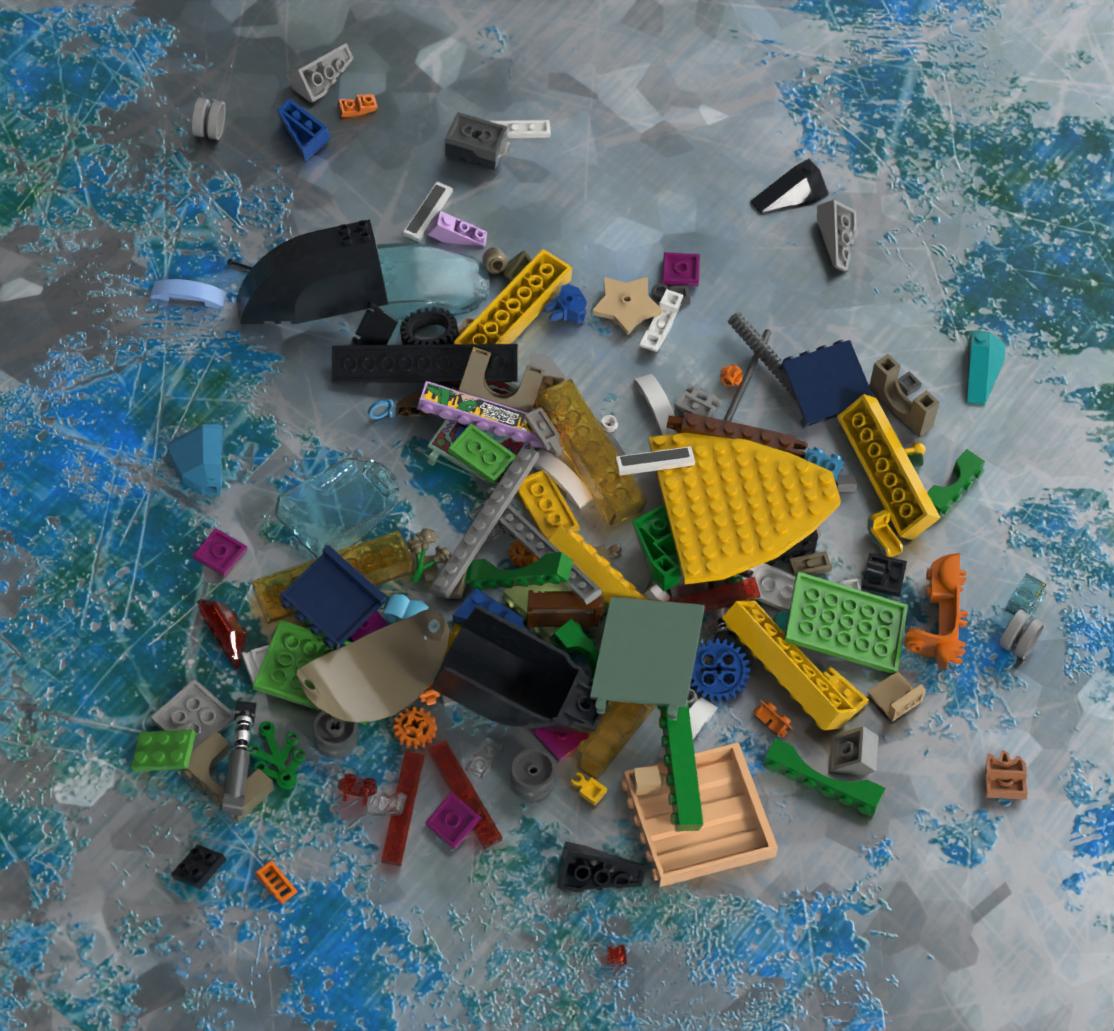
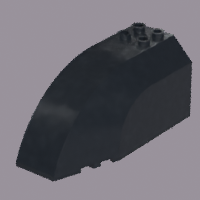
M370 219L305 233L287 240L269 251L252 267L238 291L236 302L240 323L264 324V321H274L275 324H281V321H291V324H300L370 309L369 304L371 302L375 303L378 307L388 305L381 264Z
M476 605L463 623L431 689L479 715L507 726L562 733H588L596 730L603 715L597 713L595 706L597 700L590 699L593 679L590 680L583 673V669L580 666L577 667L569 659L570 656L566 652L479 605Z

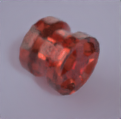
M624 944L618 947L607 946L609 967H614L616 964L627 965Z

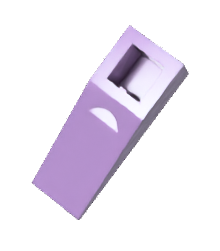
M439 211L430 221L428 236L444 243L484 248L487 232Z

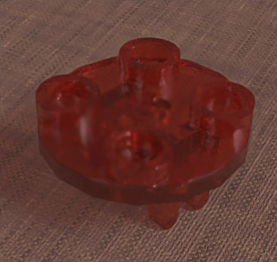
M350 773L344 774V778L338 780L337 788L343 792L342 801L346 802L349 795L363 797L362 805L364 806L367 805L369 796L375 795L378 790L374 778H357L356 775Z

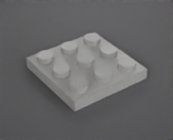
M195 679L151 716V721L162 731L193 729L196 732L192 751L215 731L221 734L236 720H234L235 714Z

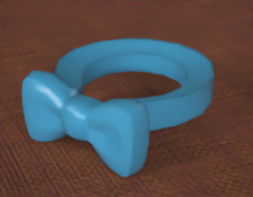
M391 399L376 401L369 407L368 414L375 420L381 419L386 415L392 418L394 403ZM377 407H387V409L381 414H373L374 410Z

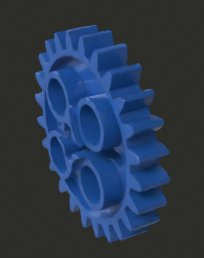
M717 638L715 644H713L709 639L707 646L702 642L701 650L697 648L691 679L693 683L690 687H697L696 694L702 692L703 699L708 695L710 696V702H712L714 697L717 698L718 703H720L721 697L728 702L729 695L733 699L736 698L735 691L739 694L742 693L740 686L746 688L747 684L743 680H749L750 676L745 674L751 670V668L745 667L749 664V660H743L746 653L739 654L741 647L734 649V642L727 645V639H725L723 644H721L719 638ZM730 657L733 663L726 665L722 659ZM703 658H712L713 664H704ZM716 667H719L720 670L724 671H721L720 674H717V671L713 670H715ZM701 669L710 670V671L701 672ZM735 669L736 671L732 672L726 670ZM710 676L713 678L714 683L708 685L704 682L703 678ZM730 676L734 682L726 684L723 681V677Z

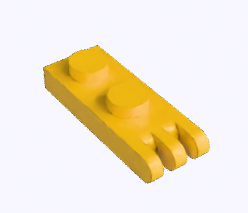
M829 667L827 672L824 671L822 673L855 708L856 713L868 704L869 699L835 669Z

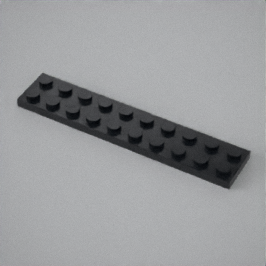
M518 344L332 346L331 383H425L426 381L431 383H462L473 347L491 352L485 370L486 382H518Z

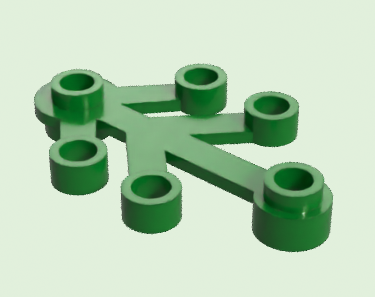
M265 721L259 726V735L267 740L272 755L261 751L260 747L255 744L249 746L248 753L251 758H258L277 766L279 772L267 768L266 763L259 761L255 764L254 768L256 771L258 767H264L261 771L266 776L277 780V785L283 790H290L297 783L295 772L300 763L305 760V752L303 749L294 750L293 761L287 769L285 762L294 745L299 741L298 734L296 732H289L287 734V742L280 753L274 737L275 726L273 723ZM270 727L269 730H264L263 728ZM290 737L296 738L294 741L289 740ZM255 749L257 753H251V751ZM297 754L303 755L300 758L296 757ZM288 777L290 780L284 781L283 778Z

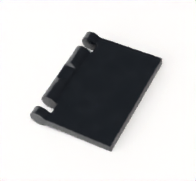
M371 302L369 308L373 309L374 312L369 309L366 310L355 332L361 338L359 339L354 336L352 341L358 345H387L399 321Z

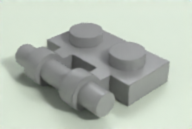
M689 384L686 391L691 394L683 391L676 401L674 408L683 413L688 412L712 418L716 412V407L713 404L719 407L722 400L716 398L717 396L712 393L708 394L702 391V388L698 386L694 387Z

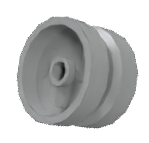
M199 97L197 99L192 118L193 136L204 137L207 133L209 139H220L225 120V102L214 100L210 104L207 98Z
M1020 609L1006 627L999 646L1007 651L1015 646L1014 655L1024 660L1037 642L1045 623L1035 618L1028 624L1030 619L1029 613Z

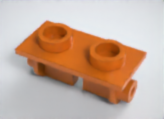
M760 700L763 705L761 707L758 705L753 710L755 716L763 723L767 724L770 719L772 720L768 727L777 736L784 737L788 732L786 730L788 727L793 730L789 725L791 720L784 714L779 716L775 712L777 708L769 701L765 703Z

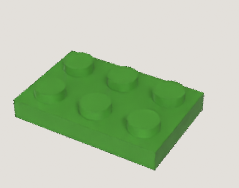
M472 423L448 449L450 454L492 484L500 478L516 457L515 454Z
M193 729L140 732L131 769L134 772L188 769L196 732Z

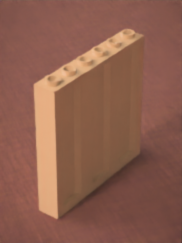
M739 742L695 753L703 816V826L699 831L675 832L674 825L671 824V813L673 811L672 805H669L668 802L670 787L666 784L668 770L664 766V761L643 766H658L659 773H663L664 785H661L660 793L636 796L633 782L634 769L624 771L623 779L620 780L623 792H627L628 807L633 809L634 825L639 827L641 832L639 833V839L642 845L645 844L647 850L645 851L647 862L652 864V877L654 881H658L659 887L776 857L778 847Z

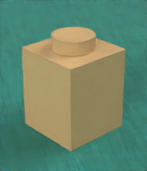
M658 766L634 768L633 782L636 796L660 793L661 785H664L663 773H659Z

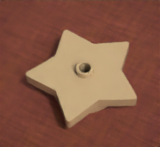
M604 277L605 296L593 308L592 312L595 316L608 318L629 335L635 326L644 319L660 316L662 309L648 296L647 277L627 283Z

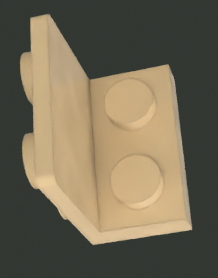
M897 672L870 689L868 695L893 722L921 703L926 689L922 685L916 688L912 687Z

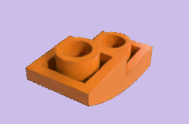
M357 94L356 99H339L337 103L341 117L363 115L376 111L378 108L374 94Z

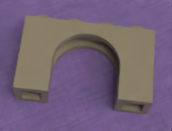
M473 347L459 391L526 413L531 412L545 370L527 365L519 387L511 393L499 394L491 390L485 381V370L491 352Z
M887 354L874 363L869 387L888 408L920 437L933 428L940 402L927 390L913 399V402L904 395L898 383L901 365Z
M217 731L191 752L188 769H182L181 773L187 780L191 779L200 792L207 793L210 800L216 806L220 805L223 807L225 787L215 783L211 778V773L230 754L231 748L230 743ZM258 768L246 780L242 816L226 815L229 818H235L239 822L274 790L273 781Z

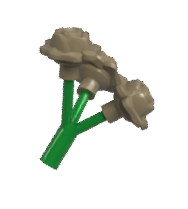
M428 528L415 533L416 537H412L411 540L407 541L406 549L416 556L417 567L410 580L413 584L418 583L423 570L433 564L441 563L446 565L452 556L448 548L437 546L435 547L436 556L430 562L423 565L425 552L428 550L429 544L439 541V538L435 536V531Z

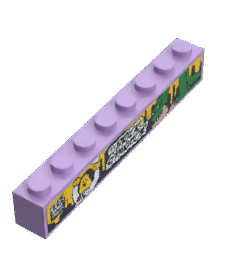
M428 381L425 382L417 409L425 413L438 415L444 419L458 421L463 425H470L472 423L480 430H487L498 436H506L517 442L522 441L533 447L545 449L525 420L526 412ZM550 420L561 436L562 443L560 445L564 449L570 426Z

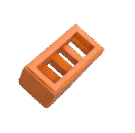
M273 860L269 861L254 874L256 879L280 905L297 893V890ZM271 871L272 874L266 878L264 875ZM274 877H277L278 880L271 884L269 882ZM279 883H282L283 886L280 887L278 890L274 888ZM287 888L289 892L281 897L280 893Z

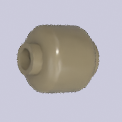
M493 247L483 254L482 261L488 272L499 274L506 269L508 260L501 249Z

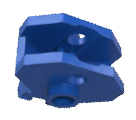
M567 284L561 287L560 295L556 297V300L546 304L543 309L546 313L553 312L549 315L551 322L563 319V321L568 320L579 324L585 320L587 300L578 287Z

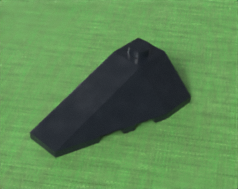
M808 158L794 166L751 200V203L761 214L782 210L783 207L791 205L796 207L805 202H808V204L815 203L827 196L829 192L820 169Z
M565 841L560 858L557 888L584 892V890L589 889L603 890V888L642 886L647 866L585 845Z

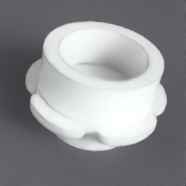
M606 415L600 421L601 430H605L608 433H612L618 428V422L612 415Z

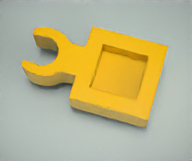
M576 773V777L581 781L575 782L571 779V785L574 788L581 789L579 795L596 806L607 793L608 788L592 777L587 781L581 773Z

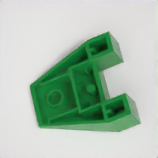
M662 504L633 520L632 525L652 581L663 591H666L679 583L680 567L678 566L679 560L665 505Z

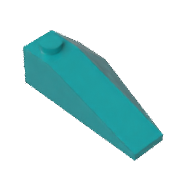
M971 331L968 342L967 403L986 404L1005 362V344L991 332Z

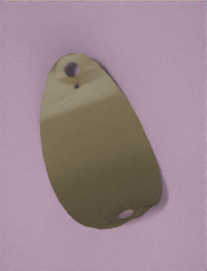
M433 609L423 610L313 660L297 670V678L306 696L318 708L335 718L349 722H369L395 715L413 703L434 680L441 667L448 646L449 629L442 614ZM432 620H437L440 623V627L436 632L429 630V623ZM307 680L314 689H309L304 681Z

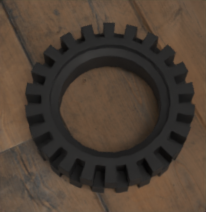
M425 307L424 312L418 309L417 314L411 312L410 317L406 316L404 318L405 321L401 322L400 333L403 345L453 344L459 336L456 318L453 314H450V311L446 310L444 312L443 308L437 311L436 307H432V311H429L428 307ZM427 325H439L446 329L444 334L434 339L422 340L413 336L417 329Z

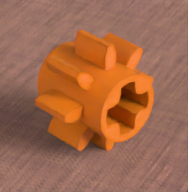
M732 364L729 367L725 365L721 369L720 380L725 386L733 387V385L738 386L741 383V378L743 377L742 370L737 365Z
M433 683L418 697L419 701L427 703V706L435 704L436 699L440 697V693L431 689Z

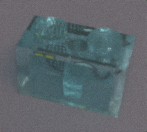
M1026 573L1008 600L1005 611L1015 616L1022 609L1033 617L1038 608L1036 606L1037 603H1042L1047 595L1045 592L1047 584Z

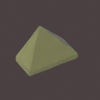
M525 251L512 258L503 271L510 283L532 261Z

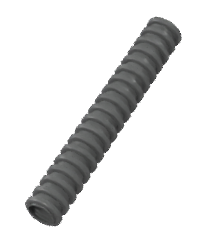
M741 312L733 314L729 318L728 324L732 325L731 327L735 329L736 333H739L740 337H743L742 340L746 342L747 346H750L749 348L753 350L754 354H757L758 358H761V362L768 366V370H772L771 373L775 375L776 379H779L780 383H783L782 386L786 387L787 392L790 391V395L794 396L784 370H779L782 359L778 358V355L774 354V350L767 345L766 341H763L764 339L760 337V334L756 333L755 329H752L753 326L749 325L748 320L745 321L746 318L742 316Z

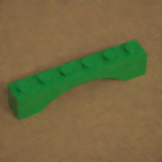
M563 552L546 553L537 561L523 568L502 570L496 568L486 559L472 560L467 568L464 581L472 589L477 588L480 591L488 588L528 587V585L543 586L549 583L559 584L561 582H568L573 560Z
M777 738L774 739L765 756L763 766L767 767L771 772H778L791 781L800 782L806 788L815 789L824 796L837 799L843 805L852 806L866 815L874 816L886 789L869 780L841 781L826 777L808 766L798 755L794 746Z

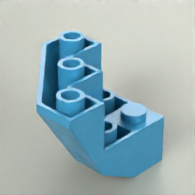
M203 424L167 443L168 457L181 481L201 494L221 495L223 483L221 459L223 444L222 425Z

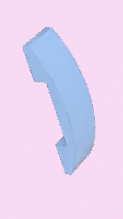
M166 279L154 282L151 298L169 301L170 297L205 302L206 307L223 309L227 292L197 281Z

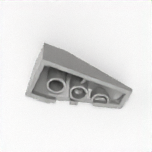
M344 43L292 69L286 75L293 90L309 102H314L328 92V88L336 82V78L340 73L344 72L354 58L347 43Z

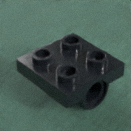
M869 553L862 589L900 597L907 561Z
M197 844L186 858L178 864L171 875L174 880L201 890L227 859L223 854Z

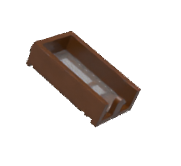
M528 590V627H562L570 619L577 622L581 627H598L599 619H603L604 598H600V596L586 605L572 591H544V593L538 591V593H534L533 590Z

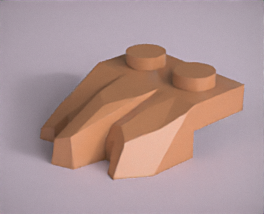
M1001 750L998 759L994 755L988 754L985 767V791L987 798L1027 799V769L1025 761L1020 756L1010 759L1009 753Z

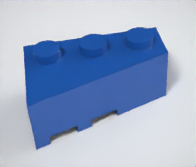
M290 98L277 110L281 123L305 162L330 140L328 128Z
M477 588L474 589L453 614V626L454 624L462 626L476 605H479L523 629V617Z

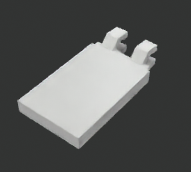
M765 563L741 572L744 575H749L748 579L743 577L748 597L781 611L790 609L795 582L794 575Z

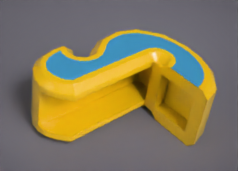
M882 510L868 517L867 529L872 541L880 547L881 555L892 558L903 552V545L888 525L890 513Z

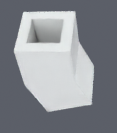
M656 584L651 585L644 593L653 601L669 602L671 595L663 591Z

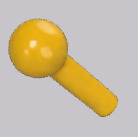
M916 442L910 448H905L904 451L907 456L914 455L920 457L925 453V446L920 442Z

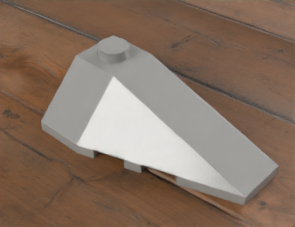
M831 200L817 205V221L833 267L846 272L848 271L851 256L849 248L854 242L852 234L856 232L857 227L856 210L836 200Z

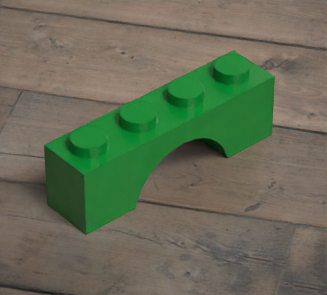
M968 449L955 461L953 472L957 477V482L945 487L933 485L927 492L940 517L943 514H948L951 510V505L954 502L958 503L963 495L962 493L965 490L968 491L972 487L973 481L976 478L979 479L985 471L983 469L985 461Z
M570 619L554 632L550 639L557 648L564 652L571 651L583 655L591 667L590 680H594L599 651L595 647L594 641L582 632V627Z

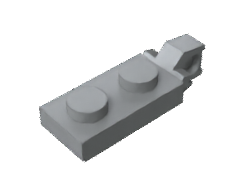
M539 407L525 414V420L546 450L550 449L555 458L561 456L563 451L560 445L562 443L561 436L543 408Z

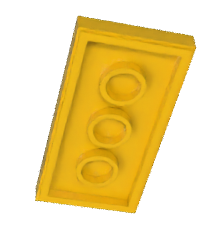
M542 470L527 475L517 494L537 530L541 534L543 533L548 540L560 526L565 529L570 527L574 532L580 531V526L556 483Z

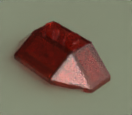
M198 600V611L235 670L239 669L242 652H245L247 646L246 637H248V633L245 627H240L235 611L231 612L227 605L214 600Z

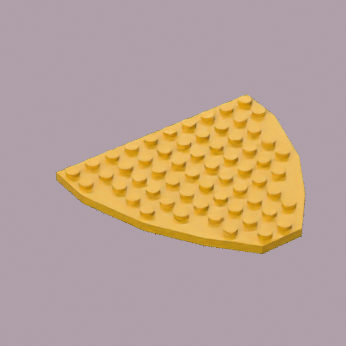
M677 433L648 438L651 452L691 446L695 459V465L656 470L685 584L724 580L779 557L813 533L840 506L841 499L832 471L794 454L738 438L731 439L691 433Z

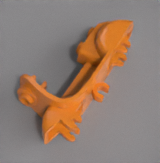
M960 553L940 557L926 571V580H929V585L926 586V596L929 597L930 603H939V635L924 632L923 628L919 630L910 627L903 643L904 647L911 652L935 658L939 668L944 672L946 671L948 661L960 664L963 659L956 657H961L966 652L963 649L966 644L958 640V626L966 627L968 621L960 619L962 617L967 618L968 612L960 611V592L964 589L961 585L967 579L966 577H960V575L966 576L967 572L960 569Z

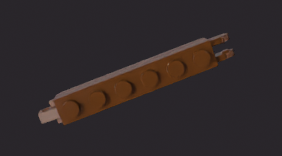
M684 412L683 416H669L666 428L676 430L678 433L746 439L794 454L803 459L806 453L800 450H805L808 446L807 442L795 439L794 435Z

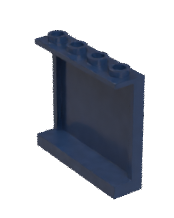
M838 340L832 346L827 347V345H823L814 352L810 353L808 350L795 358L789 356L783 359L779 366V370L783 369L803 416L801 420L803 428L836 418L863 394L874 397L850 340Z
M330 545L323 549L322 555L284 592H279V603L285 609L289 608L299 622L306 623L311 633L314 635L318 634L323 639V643L328 648H333L334 650L339 649L385 603L386 596Z

